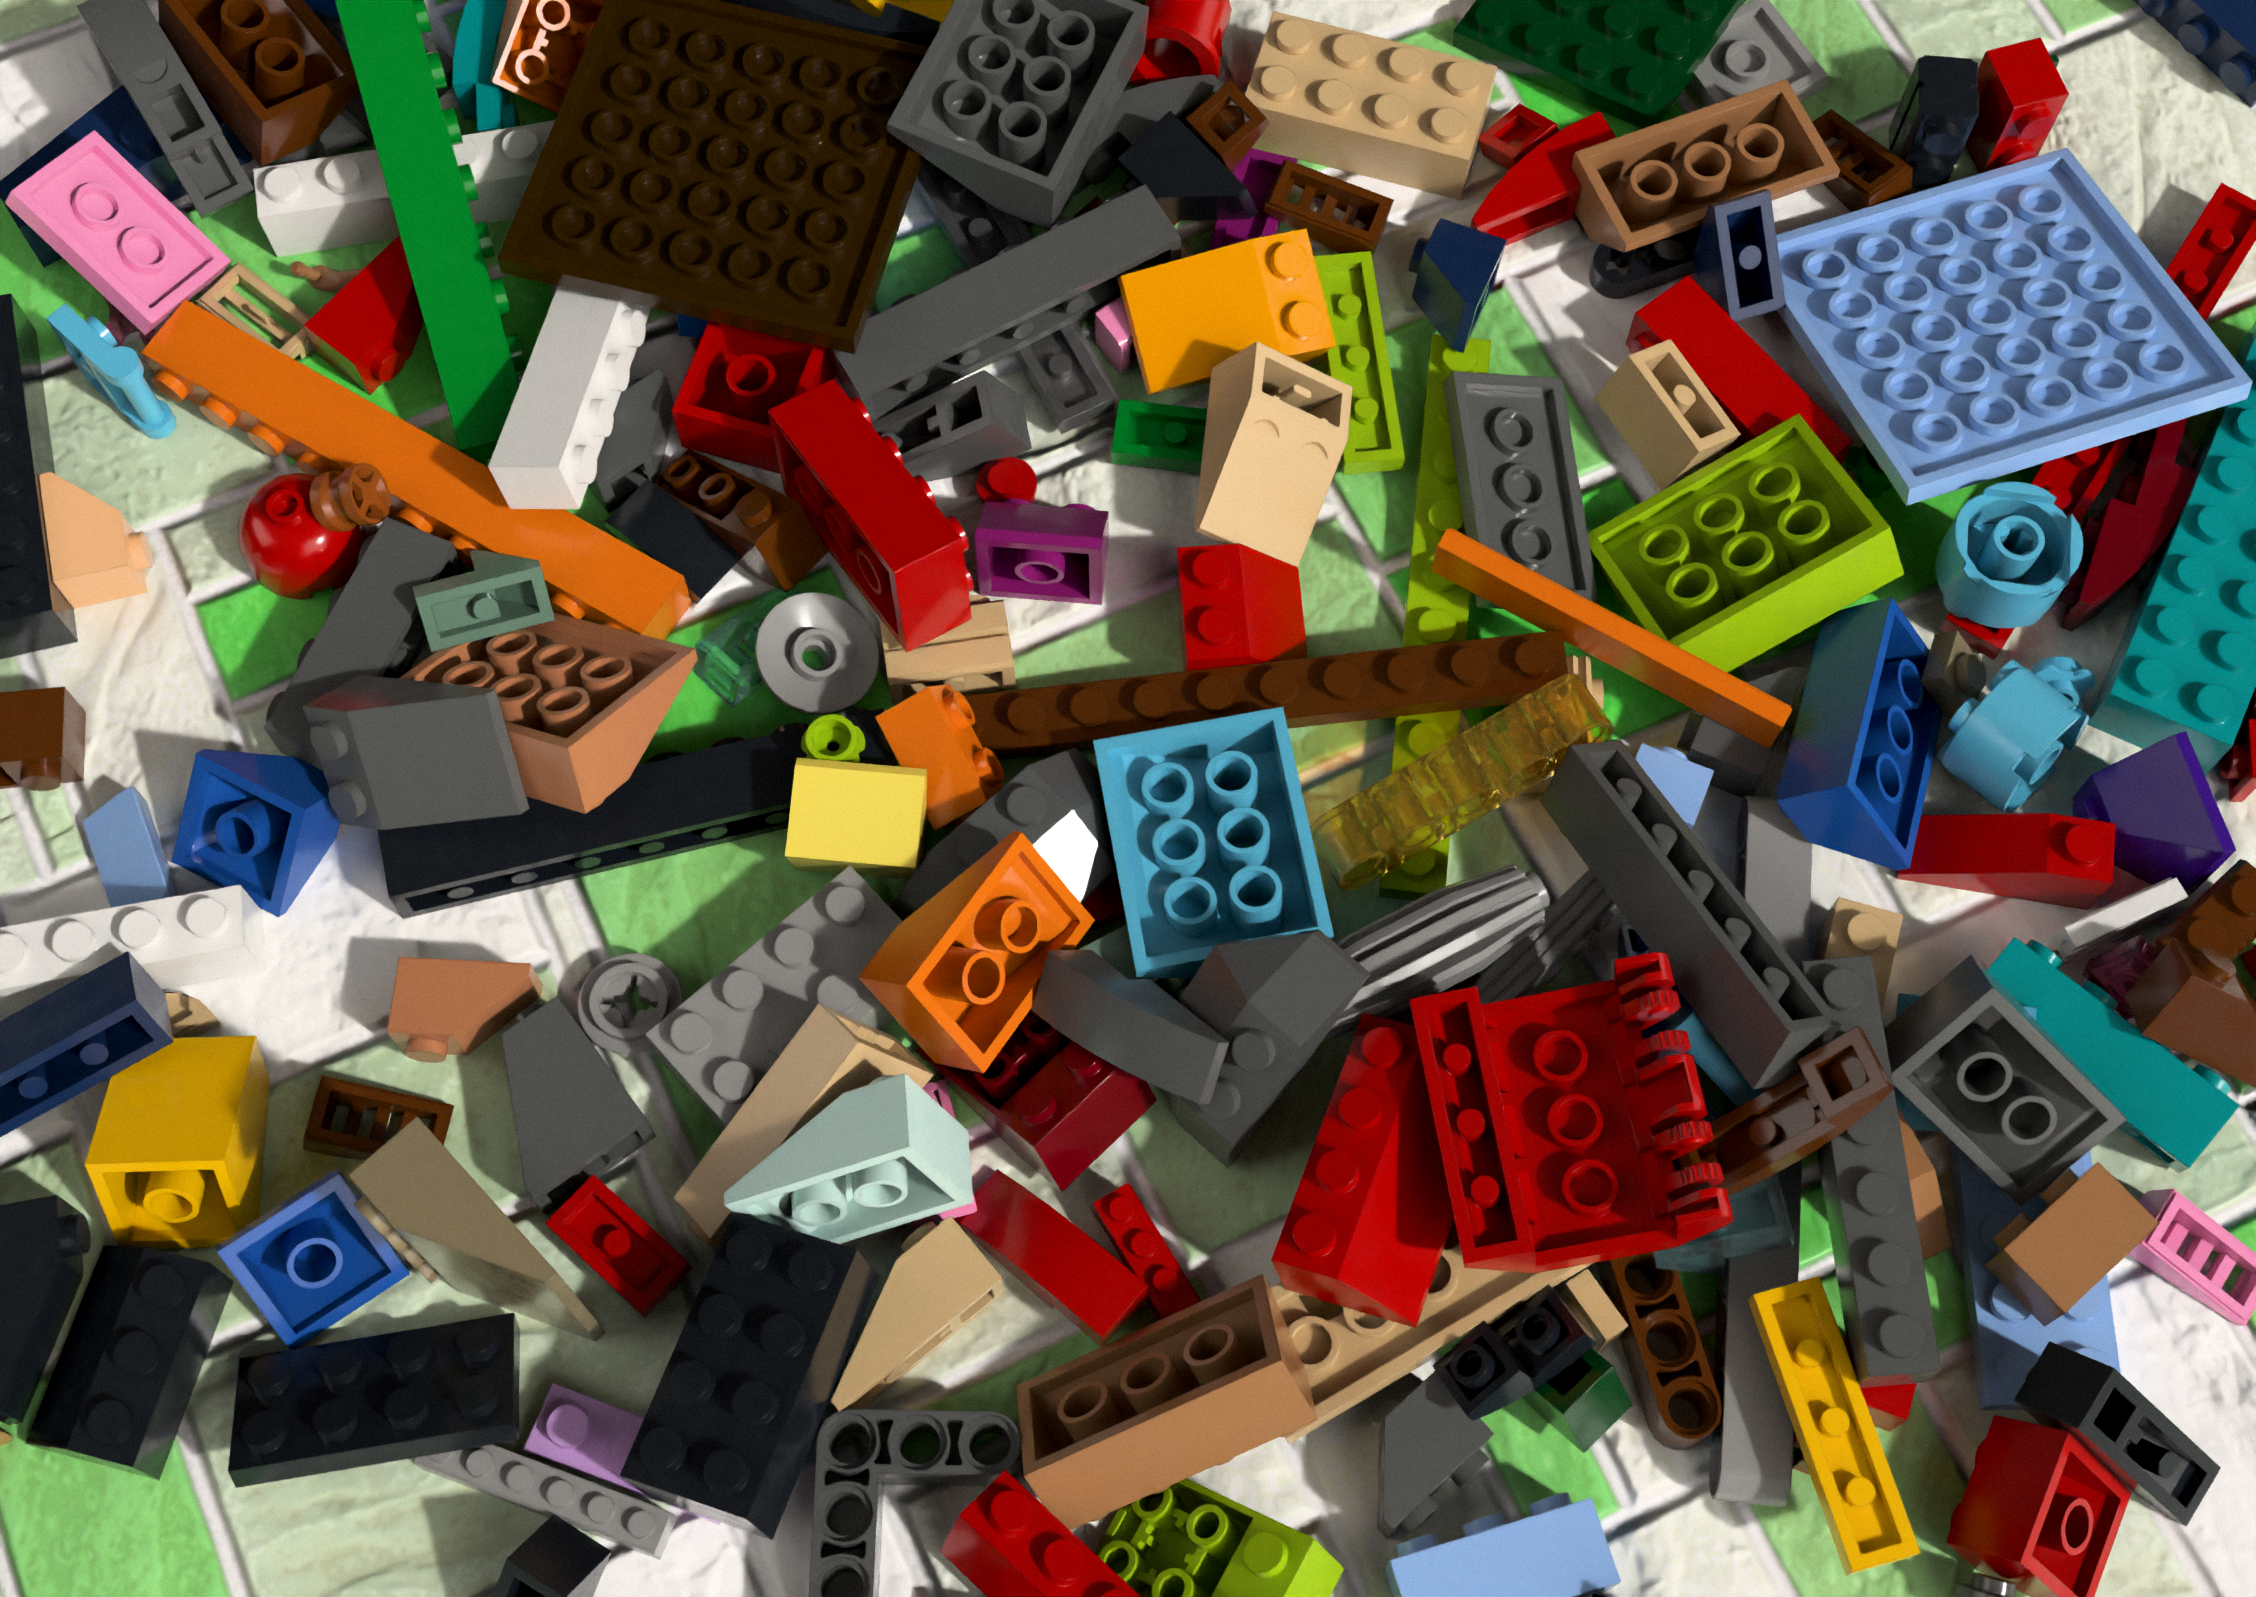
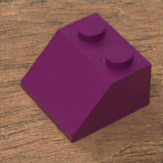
M1007 499L1001 503L985 501L976 525L974 537L980 595L1102 605L1109 542L1108 511L1095 510L1093 507L1085 504L1049 507L1036 506L1023 499Z

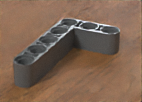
M848 1409L838 1411L828 1417L819 1430L816 1446L808 1597H826L827 1587L831 1580L837 1575L846 1572L857 1574L862 1578L863 1591L861 1597H879L884 1485L989 1486L1004 1470L1014 1477L1022 1463L1021 1439L1019 1430L1014 1422L1005 1415L992 1411ZM850 1431L865 1433L870 1438L868 1452L862 1459L847 1464L834 1458V1446L840 1436ZM919 1432L932 1433L940 1440L939 1452L934 1459L928 1463L918 1465L910 1463L903 1458V1447L910 1436ZM988 1433L1001 1434L1011 1444L1009 1453L1003 1461L996 1465L988 1466L980 1464L973 1458L971 1454L972 1448L979 1437ZM847 1501L860 1502L866 1507L867 1512L865 1523L861 1529L854 1534L846 1536L834 1533L830 1528V1518L835 1508Z

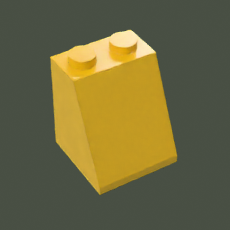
M227 1035L221 1037L173 1038L174 1042L111 1076L84 1165L118 1246H146L154 1249L215 1247L259 1219L270 1077L256 1036Z

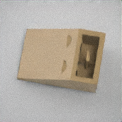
M1257 341L1214 366L1211 373L1194 531L1223 544L1240 543L1298 567L1348 441L1353 387Z

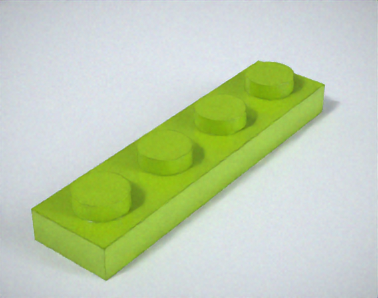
M1371 251L1314 256L1336 342L1334 348L1324 353L1327 375L1353 387L1348 441L1341 456L1343 475L1403 470L1405 454Z

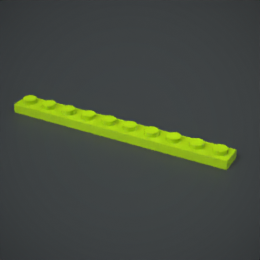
M1432 334L1402 647L1465 641L1467 639L1470 591L1431 571L1437 544L1447 528H1453L1466 535L1443 381L1453 371L1489 373L1491 340L1470 338L1464 353L1452 350L1441 335ZM1461 710L1395 717L1379 897L1415 901L1438 888L1446 886Z

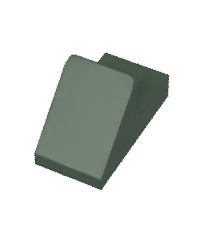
M471 550L469 552L475 571L412 587L431 652L555 620L539 560L483 550Z

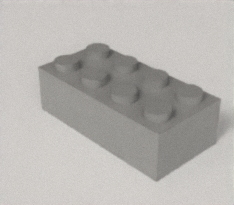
M849 865L645 1035L657 1058L723 1131L819 1003L880 1031L886 1029L896 1020L861 982L858 976L894 929L903 921Z

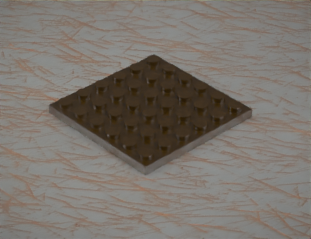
M605 0L497 258L501 273L855 354L923 160V156L887 131V123L929 47L719 0Z

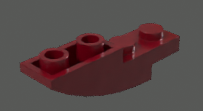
M2188 418L2135 435L2128 458L2137 461L2133 475L2127 473L2119 486L2115 499H2109L2097 518L2087 516L2081 526L2083 536L2081 562L2058 597V602L2067 604L2060 628L2072 632L2096 617L2114 602L2140 574L2175 525L2198 473L2196 470L2174 463Z

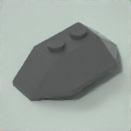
M1076 747L1028 765L931 849L890 908L904 921L1013 831L1022 832L1082 904L1117 873L1098 769Z
M1319 929L1302 931L1296 934L1225 941L1215 945L1178 999V1002L1226 1039L1229 1045L1210 1104L1199 1105L1167 1091L1178 1125L1227 1168L1233 1165L1371 973Z

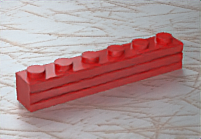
M1129 1183L1092 1203L1093 1215L1101 1224L1125 1266L1148 1285V1298L1146 1300L1158 1320L1201 1302V1299Z

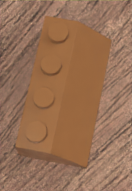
M1787 79L1576 151L1571 165V169L1582 185L1575 213L1589 239L1623 253L1701 226L1710 204L1762 189L1770 190L1772 201L1838 178L1840 173L1838 165Z
M1263 1273L1016 1386L1024 1477L1041 1503L1069 1530L1088 1522L1100 1520L1112 1511L1150 1494L1160 1493L1179 1481L1213 1466L1225 1464L1235 1456L1278 1437L1290 1435L1300 1427L1318 1420L1307 1373L1270 1285Z

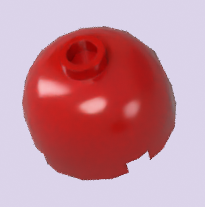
M304 473L280 475L260 485L246 501L237 524L239 547L243 558L259 584L277 596L304 600L314 598L311 592L321 591L329 586L335 591L346 585L358 566L357 561L361 546L368 538L364 526L358 524L354 529L347 532H332L320 525L314 516L310 504L309 493L311 483L316 477L315 475Z

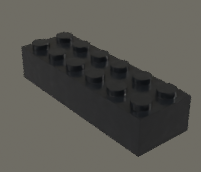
M11 293L0 295V659L78 642L74 608L52 579L39 474L47 472L55 474L37 334Z

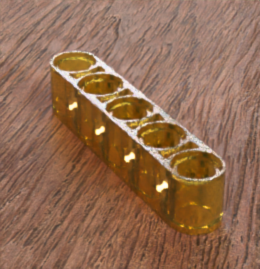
M1578 674L1563 675L1321 815L1310 826L1314 848L1341 890L1357 889L1552 777L1556 773L1570 745L1607 742L1613 734L1614 726Z

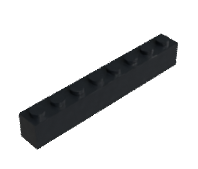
M853 708L838 714L849 719L864 734L866 745L864 751L859 754L860 763L898 766L896 757L875 718L884 712V708L873 711L865 708ZM801 722L789 723L776 728L772 734L746 740L742 737H729L716 741L709 749L688 754L675 751L657 754L651 757L647 763L637 765L629 780L606 797L601 805L590 810L587 814L526 797L530 809L520 815L388 830L377 829L388 896L402 917L406 919L787 829L795 763L797 758L807 757V753L803 752L801 748V742L804 733L810 725ZM832 742L828 745L827 749L829 751H837L840 745Z

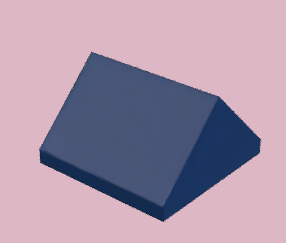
M338 1169L333 1170L215 1246L218 1255L289 1350L297 1349L410 1275L397 1250L355 1207L354 1203L362 1197V1194Z

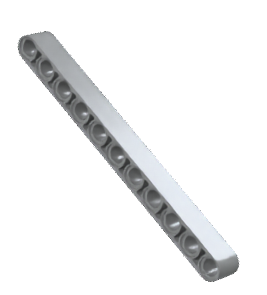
M1745 795L1741 803L1737 828L1735 888L1799 968L1802 961H1809L1813 843L1808 842L1791 819L1783 815L1776 801L1777 798ZM1774 1086L1759 1088L1757 1090L1762 1094L1767 1090L1773 1088ZM1727 1096L1725 1098V1114L1737 1108ZM1802 1159L1778 1173L1728 1196L1734 1221L1720 1228L1713 1379L1721 1400L1722 1414L1719 1424L1711 1433L1709 1488L1712 1499L1783 1508L1788 1501L1792 1477L1793 1426L1748 1299L1753 1294L1798 1282Z

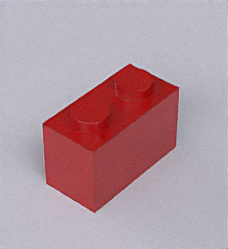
M2041 37L1988 50L1985 52L1978 67V87L1976 91L1979 92V116L1965 145L1979 174L2037 157L2069 95Z

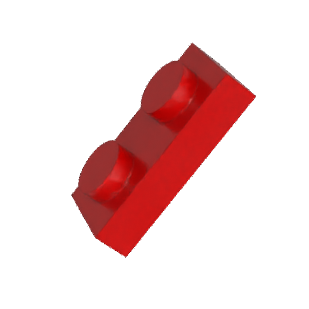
M594 1174L545 1222L546 1226L644 1318L692 1269L690 1263Z

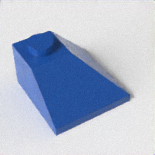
M203 749L197 752L172 862L221 888L241 885L259 908L278 918L284 915L337 837L340 823L337 813L329 801V788L323 770L291 756Z

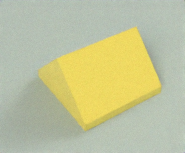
M797 758L794 769L785 857L797 870L840 874L851 865L862 876L910 880L926 858L927 769Z

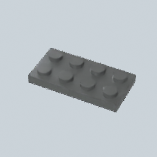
M1453 371L1443 381L1466 536L1597 604L1599 599L1562 378ZM1475 594L1477 608L1502 609Z

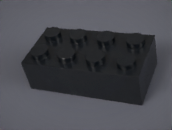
M733 1212L620 1476L649 1498L773 1540L879 1279V1275L859 1251Z

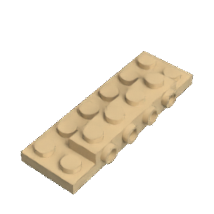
M1453 1220L1416 1328L1286 1290L1282 1282L1271 1287V1290L1307 1373L1318 1419L1300 1427L1292 1434L1284 1436L1287 1443L1291 1444L1454 1347L1483 1321H1486L1488 1324L1494 1323L1529 1302L1548 1284L1554 1287L1593 1263L1541 1273L1464 1268L1455 1220Z

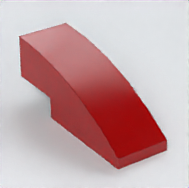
M1598 111L1565 127L1537 145L1511 167L1489 192L1473 216L1470 228L1506 239L1507 246L1573 219L1582 186L1571 169L1574 153L1617 138L1602 113Z
M998 1169L974 1194L977 1211L969 1215L953 1218L966 1234L1051 1309L1056 1307L1100 1347L1106 1345L1148 1298L1147 1284L1072 1222Z

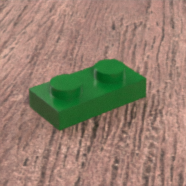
M1119 399L1111 449V464L1200 474L1207 409Z

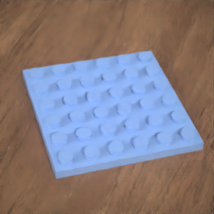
M2068 148L1776 235L1786 307L1778 309L1777 312L1906 506L2246 400L2253 383Z

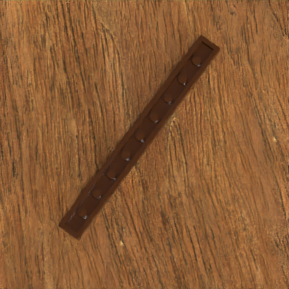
M1562 630L966 695L964 697L973 710L975 724L972 725V728L982 747L989 748L998 760L1058 754L1074 747L1079 751L1094 750L1093 740L1283 707L1289 729L1570 698V681Z

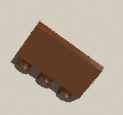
M158 0L159 25L193 82L261 167L313 144L360 91L351 58L304 0Z

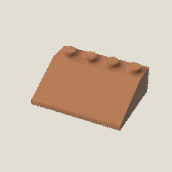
M553 612L555 617L553 621L438 650L399 678L495 689L526 797L587 814L590 810L601 805L606 797L629 780L698 658L695 648Z

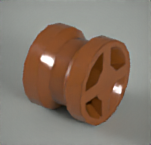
M367 463L347 467L344 472L332 470L317 475L311 483L309 493L310 504L315 518L323 528L332 532H347L354 529L357 524L371 526L383 522L389 514L391 504L386 480L378 469Z

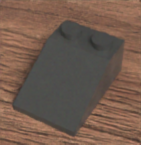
M359 675L303 706L310 728V741L319 756L329 788V801L337 813L340 824L388 830L520 815L530 809L495 689Z
M1971 954L1884 1028L1893 1085L2020 1207L2127 1120L2115 1104L2029 1012Z

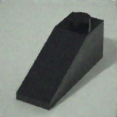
M58 1195L0 1205V1421L7 1425L22 1423L82 1281V1254H86L90 1250L91 1237L86 1217Z
M2048 1342L2036 1364L2028 1372L2024 1384L2014 1398V1401L2042 1426L2069 1431L2128 1489L2173 1521L2187 1527L2221 1469L2217 1463L2115 1368L2053 1342Z

